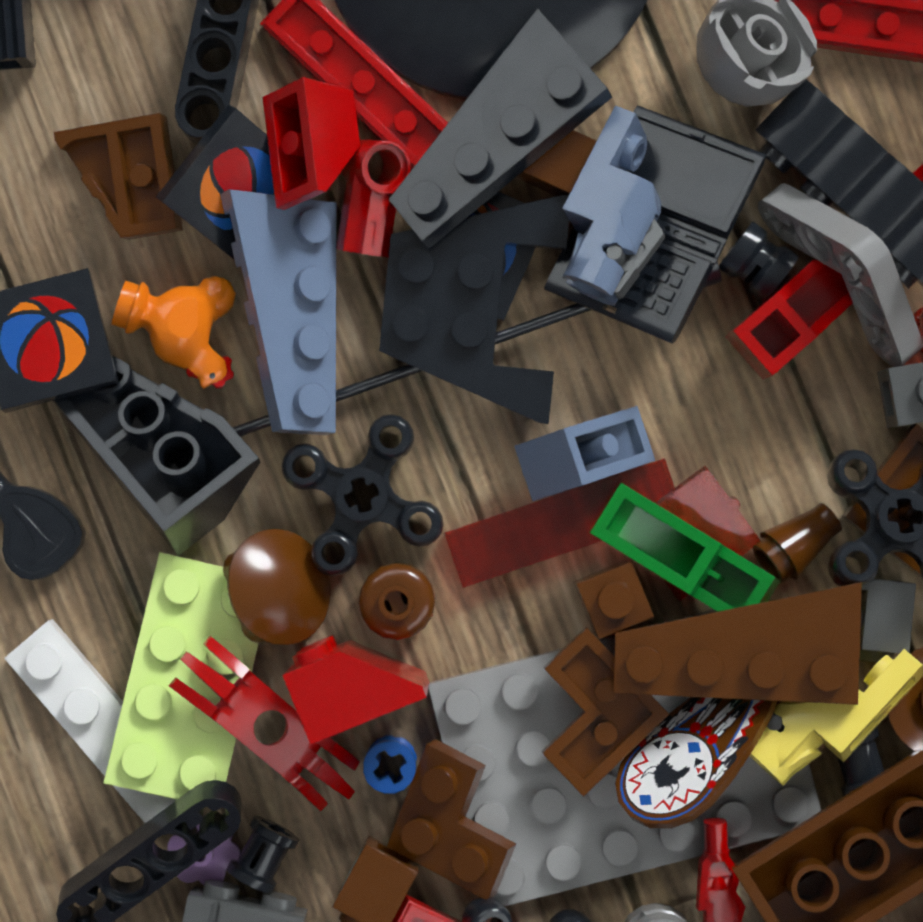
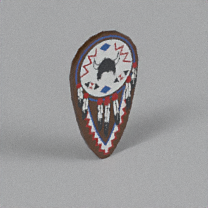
M690 697L670 712L622 760L615 782L618 802L633 821L648 828H674L695 820L713 806L737 776L771 720L777 701Z

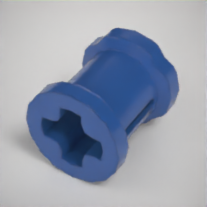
M385 735L377 738L370 745L363 762V773L367 783L374 790L384 794H395L404 790L412 782L416 773L417 754L413 745L403 737ZM385 750L391 757L400 753L404 757L400 766L401 775L395 777L390 770L382 774L377 770L381 761L380 752Z

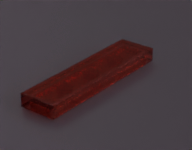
M665 458L444 532L462 587L464 588L602 541L590 532L620 483L625 484L675 516L683 514Z

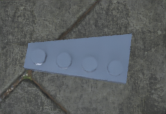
M229 189L221 193L220 196L224 214H230L236 241L231 243L236 268L242 267L249 301L244 302L248 324L249 326L254 325L260 350V355L256 357L272 432L311 435L336 433L337 203L309 199L289 209L281 210L276 208L275 195Z

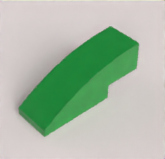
M620 483L590 532L717 612L768 602L780 583V580L623 483Z

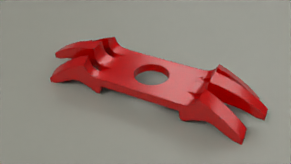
M211 636L207 638L203 645L238 677L234 684L187 651L183 654L180 660L216 693L221 700L215 706L176 677L168 685L170 688L221 725L267 763L320 812L328 803L299 775L304 768L348 800L352 797L355 791L316 753L322 747L355 771L360 761L330 737L310 745L297 711ZM265 711H278L283 715L286 723L283 736L271 744L259 742L254 735V723L257 717Z

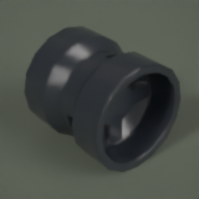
M752 221L719 263V269L730 278L740 277L748 283L749 292L761 302H765L789 273L799 256L787 246H775L768 240L767 231Z

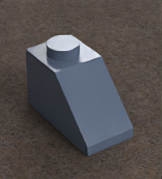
M638 406L573 425L514 446L532 501L580 487L655 461Z

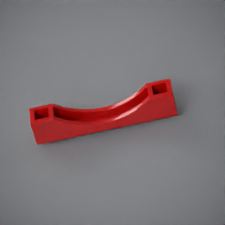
M923 163L912 172L921 182H923ZM816 259L811 260L731 330L725 338L762 380L773 376L853 304L842 274Z

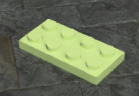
M159 552L104 784L179 799L192 788L205 781L219 780L226 782L236 738L168 686L176 677L215 706L220 702L221 698L180 660L187 651L234 684L238 677L203 645L209 636L225 647L252 672L258 643L250 641L242 631L241 622L235 615L230 603L227 580L222 566Z

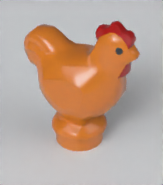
M212 276L203 279L199 286H177L156 297L150 294L146 283L136 284L125 280L111 325L125 329L127 334L134 333L139 328H143L150 336L155 355L163 363L186 370L188 377L199 380L200 386L203 389L211 385L216 389H222L226 381L234 377V372L231 369L232 359L228 356L221 357L209 345L213 323L227 314L235 302L236 292L230 281L218 276Z

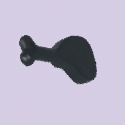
M0 472V518L4 524L2 551L6 564L20 578L33 581L44 579L57 573L79 553L84 545L86 531L81 519L67 504L54 495L35 487L11 483Z

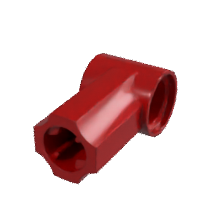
M360 140V147L343 168L342 174L346 181L337 239V250L389 258L390 238L393 233L396 208L389 201V198L411 172L408 154L399 144L382 140ZM378 152L383 160V171L380 177L373 181L368 173V163L372 155Z

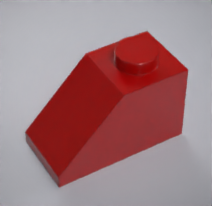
M302 77L262 97L277 209H289L327 192L360 147L353 90Z

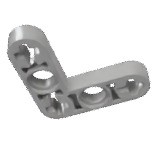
M785 183L777 186L758 202V210L763 221L776 236L842 274L865 336L873 350L886 363L893 367L903 366L923 348V341L892 255L884 242L873 231Z

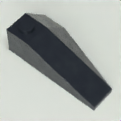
M112 355L119 380L118 384L57 399L53 402L143 515L179 556L225 520L261 462L258 456L222 416L208 408L203 410L180 397L176 390L163 383L159 385L132 370L126 362Z

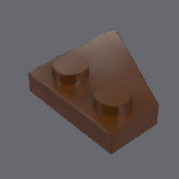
M155 113L54 132L55 142L61 150L67 152L82 174L81 180L91 195L99 199L106 210V217L121 238L131 240L183 231L182 218L156 198L175 173L167 116Z

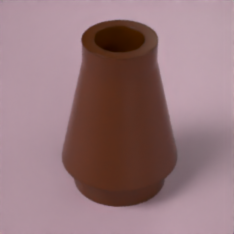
M819 503L810 511L761 532V540L752 547L753 552L762 568L779 579L780 583H783L789 577L796 580L827 543L842 531V526L833 511L825 504Z

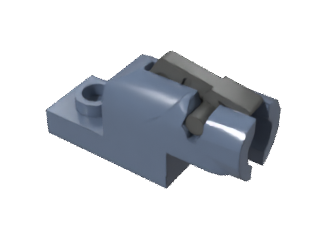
M618 106L614 107L562 208L574 229L579 231L569 264L562 277L567 278L566 283L580 293L615 306L618 299H622L640 276L639 273L665 239V235L657 223L661 213V199L654 184L629 172L636 171L644 159L647 150L646 134L637 114Z

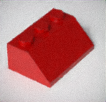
M333 635L302 647L300 651L296 652V655L292 656L294 664L282 675L310 745L427 698L429 680L425 671L352 640L337 645Z

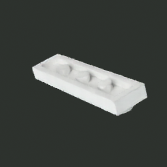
M53 619L48 620L4 659L105 776L123 701ZM113 786L144 823L177 800Z

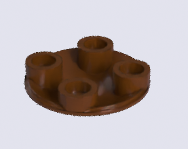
M268 529L255 533L243 541L237 550L228 555L224 561L223 573L227 580L230 603L235 615L241 622L244 635L250 641L256 643L267 642L274 645L299 643L314 634L327 615L331 596L329 576L320 572L312 562V545L293 532L282 529Z

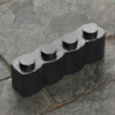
M806 79L798 88L790 92L755 129L766 142L759 151L766 154V159L781 173L785 174L792 167L802 175L806 181L799 188L805 194L829 207L833 204L845 216L873 231L889 249L901 283L909 289L916 281L923 287V182Z

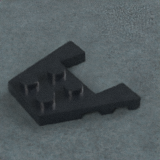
M560 195L468 216L429 249L413 229L391 234L379 351L535 422L549 424L554 371L496 366L493 364L505 246L513 245L566 251L569 219L562 208L569 195Z

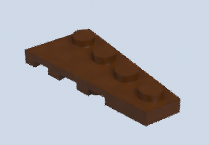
M862 582L617 632L615 634L613 693L858 705Z

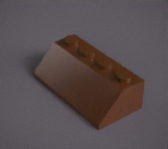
M923 747L731 867L764 922H876L923 892Z

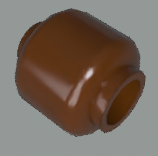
M395 562L381 566L367 577L361 587L358 604L362 619L371 631L383 638L401 640L415 636L427 626L434 613L436 597L433 585L423 571L411 564ZM402 593H404L408 599L407 604H405L402 599ZM386 600L389 601V603H390V605H391V607H392V611H389V610L386 608V605H385V601H386Z

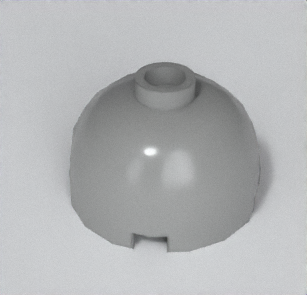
M717 0L709 10L697 33L696 53L701 73L716 93L732 103L746 107L774 104L798 88L811 75L814 66L811 67V57L817 52V40L807 18L790 0H779L778 2L775 0Z

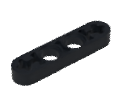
M219 780L205 781L192 788L67 880L61 887L56 912L58 922H114L226 841L238 830L241 822L242 805L240 793L234 786ZM205 807H208L210 810H212L203 816ZM223 807L225 813L220 814L217 810ZM173 834L183 838L187 844L179 850L167 851L159 848L154 841L162 835ZM130 866L138 869L143 876L134 882H122L114 878L111 872L118 867ZM95 900V908H92L89 904ZM74 903H77L80 907H75Z

